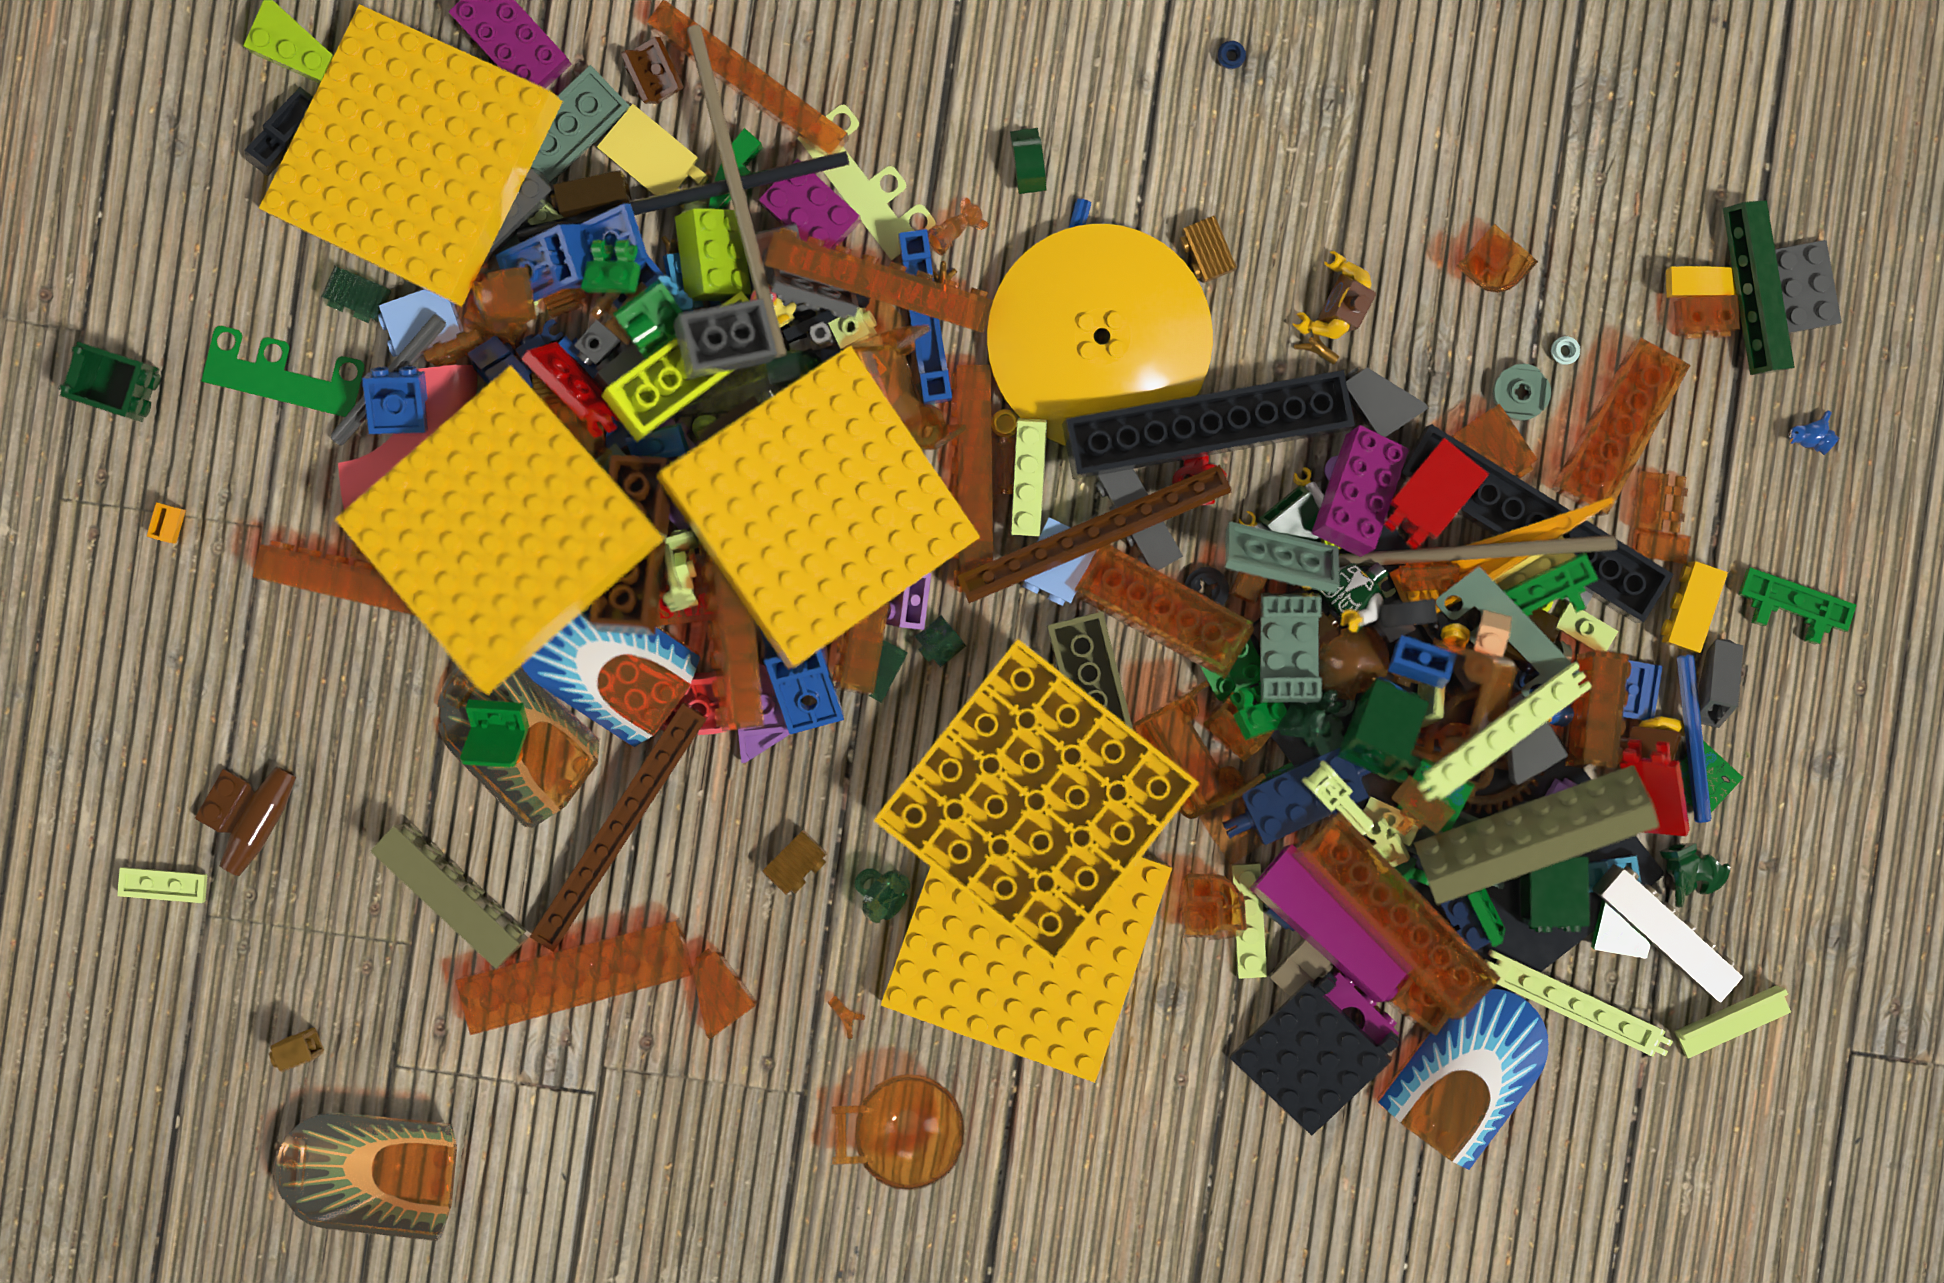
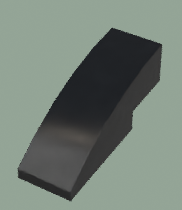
M299 87L263 124V131L244 150L245 160L268 177L282 162L313 96Z

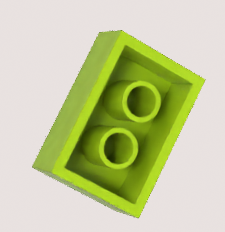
M693 208L675 216L684 292L687 293L688 297L694 301H728L741 291L745 296L752 294L748 264L734 210Z

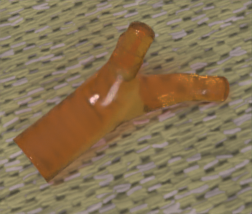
M834 996L827 1003L843 1022L847 1031V1038L852 1039V1021L865 1020V1015L850 1011L837 996Z

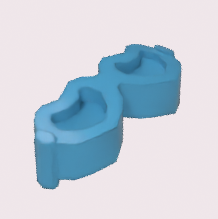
M658 277L671 296L675 295L674 300L680 309L689 310L694 308V300L689 298L686 292L679 291L678 284L672 282L670 277Z

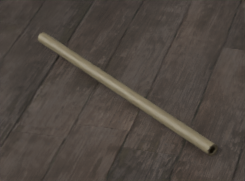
M693 25L687 28L754 289L757 300L763 299L777 351V355L774 358L786 355V350L703 32L700 25Z
M1615 535L1419 548L1415 550L1374 551L1362 557L1353 553L1339 554V568L1350 563L1363 567L1373 566L1376 562L1380 565L1608 551L1617 550Z

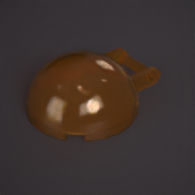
M903 1074L892 1076L875 1085V1088L864 1098L862 1105L832 1107V1114H835V1157H832V1165L863 1164L864 1168L876 1181L894 1189L914 1190L925 1188L938 1182L956 1165L964 1146L965 1127L963 1114L956 1099L940 1083L922 1075ZM846 1114H858L855 1126V1141L859 1156H847Z

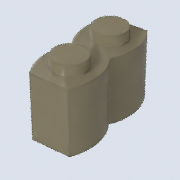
M1302 938L1271 970L1268 976L1291 997L1308 980L1313 982L1318 976L1322 979L1333 966L1330 964V961Z

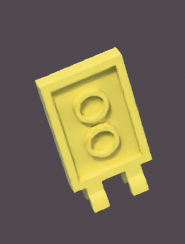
M634 104L630 106L597 146L602 153L654 196L680 190L678 189L688 176L699 186L704 185L709 180L703 171L694 166L699 160L698 157Z

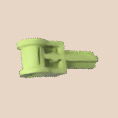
M1324 761L1319 763L1320 767L1309 778H1304L1302 780L1303 783L1329 810L1333 811L1336 808L1361 835L1368 833L1374 824L1349 797L1353 791Z

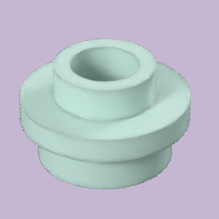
M1560 337L1553 343L1551 354L1557 363L1568 365L1578 359L1580 346L1572 337ZM1562 346H1567L1569 348L1570 352L1568 356H1564L1561 354L1560 350Z

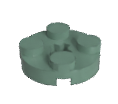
M1516 364L1502 371L1494 382L1492 392L1497 411L1515 421H1526L1536 417L1548 406L1551 398V386L1548 379L1540 372L1541 370L1530 364ZM1520 385H1524V390L1529 391V395L1524 396L1523 400H1519L1518 395L1514 393L1516 389H1519Z

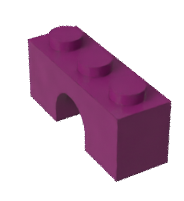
M1336 969L1332 972L1337 978L1335 982L1336 987L1326 996L1341 1010L1347 1007L1358 1008L1361 1013L1359 1027L1378 1044L1391 1030L1396 1035L1399 1034L1394 1028L1397 1023L1388 1013L1384 1012L1381 1015L1374 1008L1377 1003L1365 993L1361 995L1354 988L1355 984L1344 974L1341 975Z

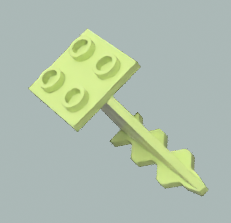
M686 529L670 533L671 537H668L666 540L665 557L671 590L663 598L671 612L699 605L692 589H682L675 566L674 553L688 551L691 548H699L693 531L687 532Z

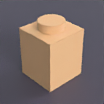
M1483 610L1476 634L1474 650L1503 657L1510 634L1512 617Z

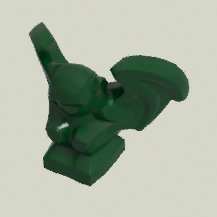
M1696 843L1674 844L1659 851L1661 857L1668 861L1667 872L1673 877L1675 884V907L1678 908L1684 906L1685 896L1690 895L1697 889V881H1702V886L1699 890V893L1702 895L1711 894L1719 890L1729 877L1730 865L1728 863L1721 865L1717 859L1709 854L1703 855L1700 858L1695 854L1697 851Z

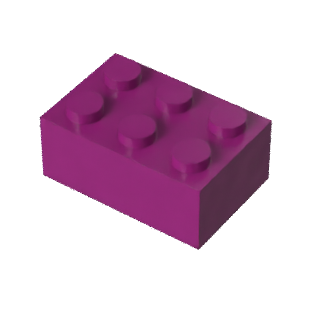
M797 158L793 163L801 161ZM814 173L775 182L759 199L761 206L783 226L796 223L801 242L809 250L816 251L814 254L820 260L825 254H831L861 222L860 215Z

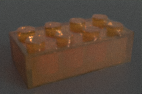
M1600 650L1577 654V663L1580 666L1578 670L1580 672L1583 671L1586 676L1578 685L1580 686L1582 683L1589 681L1592 687L1572 701L1574 717L1569 727L1568 756L1566 757L1565 766L1590 770L1617 769L1618 764L1621 762L1622 748L1620 747V737L1625 731V719H1622L1623 709L1628 702L1626 680L1631 674V663L1628 662V654Z

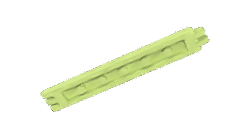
M1574 662L1426 771L1424 773L1426 779L1418 785L1421 791L1426 790L1430 786L1432 787L1431 790L1424 794L1426 800L1429 801L1436 796L1439 799L1447 796L1590 689L1592 686L1589 681L1582 683L1580 686L1578 685L1586 677L1583 671L1574 676L1572 675L1573 672L1580 668L1578 663Z
M1492 949L1489 950L1488 955L1497 959V961L1493 963L1485 959L1483 965L1493 970L1490 974L1480 969L1479 976L1650 1056H1654L1655 1052L1664 1056L1667 1055L1668 1051L1659 1047L1660 1042L1669 1046L1673 1042V1040L1664 1036L1665 1030Z

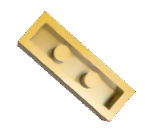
M1697 561L1688 562L1687 566H1683L1679 575V581L1681 582L1679 591L1673 594L1670 602V608H1672L1670 618L1664 621L1661 628V635H1663L1662 643L1692 653H1701L1728 572Z

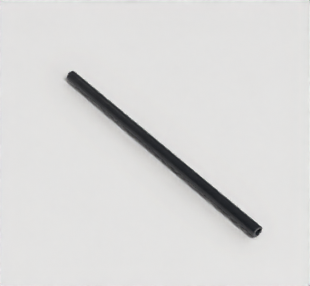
M843 151L742 175L740 178L743 189L746 190L849 165V158L847 152ZM725 179L624 204H631L634 216L729 194V189ZM622 204L516 229L517 237L521 243L558 225L582 224Z

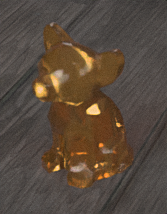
M964 198L961 201L960 215L950 217L941 225H934L927 231L929 243L937 254L945 255L946 251L953 246L952 242L963 233L967 226L977 230H983L988 227V222L982 219L981 209L976 204L971 203L969 198Z

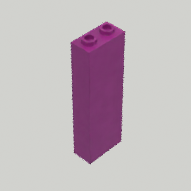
M1292 844L1283 847L1249 888L1375 1003L1384 1002L1385 1000L1387 1002L1390 1001L1399 989L1396 986L1400 981L1408 979L1416 970L1414 964L1419 958Z

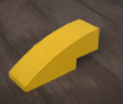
M1708 266L1670 267L1666 269V298H1737L1732 267Z

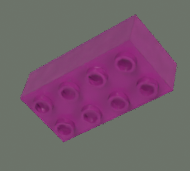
M460 0L448 11L498 68L546 89L572 65L567 56L515 0Z
M1361 425L1347 433L1311 534L1360 557L1374 550L1409 449Z

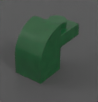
M1038 128L1010 131L1018 193L1047 191L1044 157Z

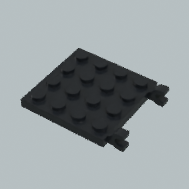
M1330 971L1316 985L1308 980L1230 1055V1059L1311 1136L1391 1062L1392 1057L1388 1054L1399 1046L1398 1041L1400 1039L1391 1030L1377 1044L1326 996L1336 987L1335 982L1337 981V978Z

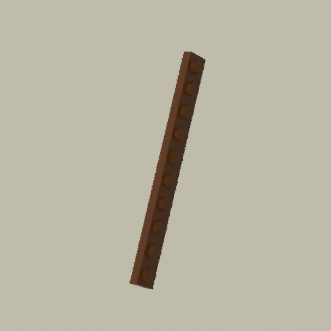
M1217 465L957 576L970 604L1232 492L1231 486L1221 466Z
M682 703L530 935V938L552 952L555 951L697 735L707 716L687 703Z

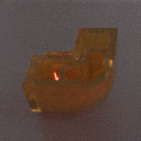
M1493 224L1464 255L1456 267L1485 291L1499 293L1510 290L1517 285L1538 261L1521 245L1513 241L1496 224Z
M527 266L488 273L489 279L480 283L479 281H473L472 290L476 311L480 321L488 329L498 333H510L508 324H524L537 319Z
M1362 627L1357 633L1350 631L1349 628L1341 629V635L1334 638L1328 645L1323 642L1318 650L1321 689L1334 697L1354 701L1356 694L1364 693L1377 677L1387 676L1389 652L1383 638L1373 627Z
M1187 874L1184 877L1179 897L1183 937L1208 938V940H1221L1237 937L1247 930L1243 893L1238 890L1234 883L1226 879V876L1218 874Z

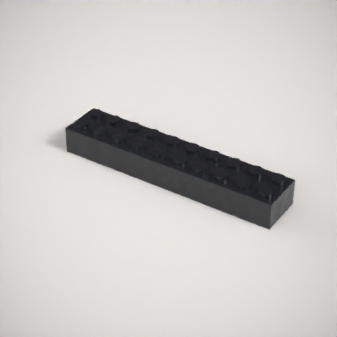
M1344 370L1067 418L1062 423L1073 480L1348 431L1355 426Z
M1432 424L1426 426L1407 456L1400 478L1408 482L1445 438L1489 474L1458 513L1492 535L1504 534L1571 511ZM1585 520L1562 536L1564 539L1611 535ZM1616 539L1617 550L1585 552L1598 577V580L1584 586L1586 591L1592 594V597L1634 623H1644L1674 574ZM1577 552L1574 554L1577 556L1583 552Z

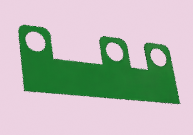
M217 326L214 329L201 382L346 417L355 406L365 368L361 360L346 356L338 357L330 382L285 371L284 368L289 352V345L285 341L269 337L262 339L256 363L237 359L242 341V333L239 330L225 326ZM224 332H229L235 337V345L230 350H222L217 344L219 335ZM270 344H277L282 349V357L276 362H270L264 356V350ZM344 363H352L357 367V376L351 381H346L340 376L339 370Z

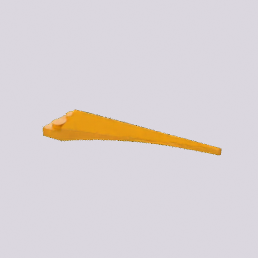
M1607 498L1468 545L1555 540L1612 504L1614 499ZM1530 556L1409 563L1389 574L1402 602L1435 599L1436 614L1443 611L1436 604L1437 598L1477 567H1480L1494 580ZM1451 595L1446 598L1445 607L1449 609L1462 599L1459 596Z

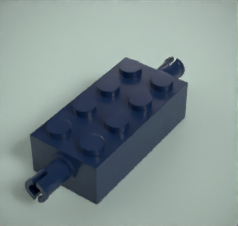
M1341 744L1238 791L1246 808L1244 809L1245 813L1222 822L1223 827L1227 830L1226 833L1229 839L1253 828V830H1256L1261 843L1267 845L1338 812L1336 808L1333 811L1329 810L1302 781L1304 778H1309L1320 767L1319 763L1324 761L1353 791L1349 797L1354 803L1369 797L1361 780L1363 776L1371 772L1337 757Z

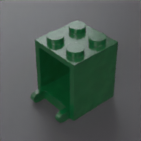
M77 342L76 347L72 346L71 351L74 354L64 384L59 386L58 390H61L60 396L143 422L144 417H147L151 410L152 403L149 400L152 391L157 389L160 382V375L158 374L160 369L81 342Z
M1376 679L1358 698L1337 757L1388 780L1394 779L1398 782H1404L1408 778V774L1402 768L1406 766L1412 770H1417L1422 764L1421 760L1411 755L1429 702L1422 700L1416 693L1405 692L1396 688L1389 681Z
M1580 854L1519 876L1520 922L1528 925L1529 929H1535V932H1552V927H1557L1567 932L1581 931V926H1590L1589 865L1587 856Z

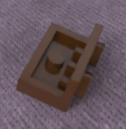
M653 37L634 50L621 52L624 59V67L636 85L635 90L638 97L645 104H659L684 88L661 37Z

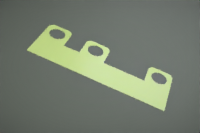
M840 105L800 135L798 140L813 159L843 152L846 150L840 142L859 127V121L846 105ZM839 113H845L850 117L851 125L845 131H838L833 126V118ZM847 153L849 165L823 172L848 205L860 215L862 223L888 257L893 260L901 254L898 240L899 233L916 231L909 224L910 217L914 213H922L926 216L928 222L924 229H927V232H930L935 227L936 222L928 210L921 204L915 205L898 219L887 205L888 202L906 188V182L894 167L888 166L868 180ZM888 174L895 176L898 180L897 189L890 193L883 191L880 187L881 178Z

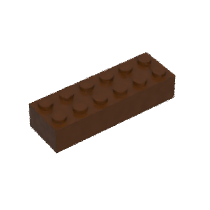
M611 455L608 476L660 533L664 540L592 602L590 625L599 632L655 635L671 498L656 476L672 465L667 458Z

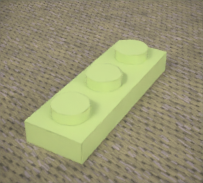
M121 867L119 870L117 896L204 903L208 874Z

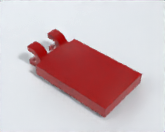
M557 342L528 350L522 357V360L581 420L587 419L588 431L594 438L600 437L603 433L598 427V421L608 433L613 432L617 428L611 418L613 416L617 421L620 420L602 398L605 390Z
M1444 438L1390 502L1396 510L1383 525L1393 532L1404 518L1410 521L1418 529L1408 539L1406 544L1415 550L1427 536L1435 540L1489 474Z
M1629 739V750L1624 749L1620 769L1634 765L1653 804L1659 826L1642 833L1687 837L1690 827L1680 762L1670 759L1669 742L1658 741L1656 744L1657 752L1653 751L1651 754L1652 759L1642 758L1641 740Z

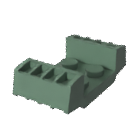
M1261 593V702H1319L1321 699V678H1319L1318 617H1321V596L1319 593Z

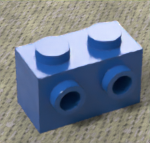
M1401 635L1395 645L1388 671L1443 689L1449 681L1457 653L1450 652L1441 646L1423 643L1414 637Z

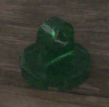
M865 869L857 875L854 883L855 889L864 897L862 905L864 916L874 923H881L880 920L882 919L887 921L893 918L906 903L908 897L906 890L907 888L910 889L909 878L898 870H891L881 874L874 869ZM875 878L870 888L864 889L865 882L868 879Z

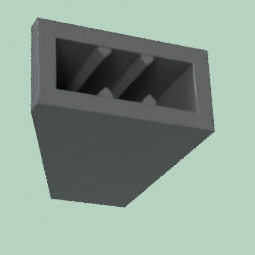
M1357 367L1345 375L1350 402L1368 429L1379 435L1388 436L1428 409L1426 403L1368 367L1361 372Z
M1716 639L1707 649L1698 687L1702 725L1720 728L1738 707L1744 645L1736 644L1728 639Z
M1520 694L1507 702L1509 706L1502 710L1503 714L1526 697ZM1548 721L1507 750L1509 779L1512 784L1519 785L1568 756Z

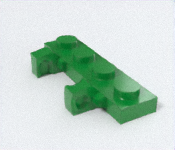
M1583 552L1505 589L1503 592L1526 616L1531 615V611L1558 598L1563 600L1567 597L1572 603L1575 613L1586 609L1580 595L1586 591L1584 586L1598 580V577L1586 553Z
M1751 567L1746 569L1738 593L1740 596L1751 599V607L1756 608L1751 623L1766 626L1771 611L1783 610L1805 618L1804 623L1810 626L1807 629L1804 641L1814 645L1820 644L1824 632L1830 633L1831 628L1848 632L1857 606L1848 601Z

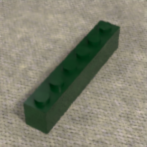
M1767 200L1747 201L1723 208L1750 375L1774 373L1795 368Z

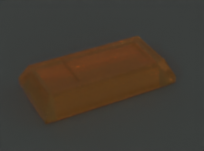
M1635 528L1632 549L1649 559L1687 564L1691 536Z

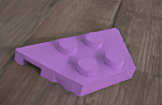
M732 654L730 655L741 763H746L790 734L767 667Z

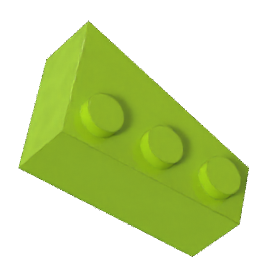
M263 0L243 45L250 53L319 84L333 58V55L273 0Z

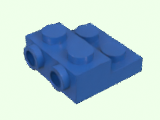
M415 366L401 367L399 372H389L388 367L372 368L371 373L366 374L362 378L369 434L426 433L428 424L425 401L428 397L425 371H417Z

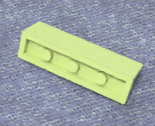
M1776 985L1674 1031L1685 1057L1689 1059L1791 1013L1784 997L1788 995L1786 989Z

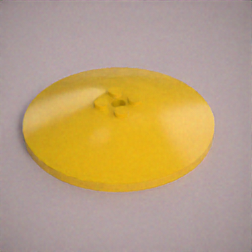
M1087 224L1064 229L1046 237L1028 249L1013 264L998 287L991 305L987 325L989 363L995 382L1005 401L1019 418L1047 420L1046 438L1066 446L1062 423L1067 418L1197 396L1208 372L1213 346V329L1208 303L1202 287L1187 264L1173 250L1154 237L1136 229L1113 224ZM1099 328L1107 330L1110 336L1109 341L1104 345L1098 344L1094 340V332Z

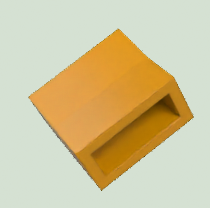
M156 502L147 537L176 544L186 510Z

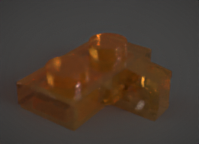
M1411 775L1408 776L1391 797L1403 807L1400 813L1405 817L1396 830L1406 836L1414 825L1421 828L1425 824L1437 834L1454 814L1455 810L1437 796L1427 801L1424 794L1429 790L1421 791L1418 787L1420 782Z

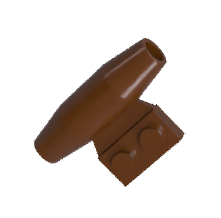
M276 766L255 792L246 780L226 769L221 771L194 819L217 832L231 833L219 865L222 869L233 875L240 876L262 850L285 810L296 780L295 775Z

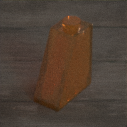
M1500 404L1492 407L1451 435L1456 440L1511 474L1517 475L1519 478L1534 469L1531 464L1538 460Z
M709 948L695 958L698 963L692 967L704 1028L709 1040L754 1008L758 1003L718 948L713 952Z

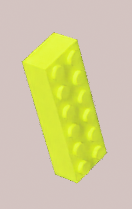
M741 291L720 307L748 302L749 300ZM676 338L608 387L603 393L602 398L636 442H638L734 370L687 379Z

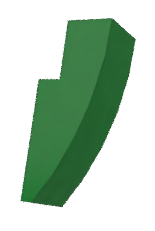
M744 128L732 143L740 176L751 173L746 167L763 149L762 143ZM722 162L714 182L726 179ZM730 193L710 198L709 209H724L731 201Z

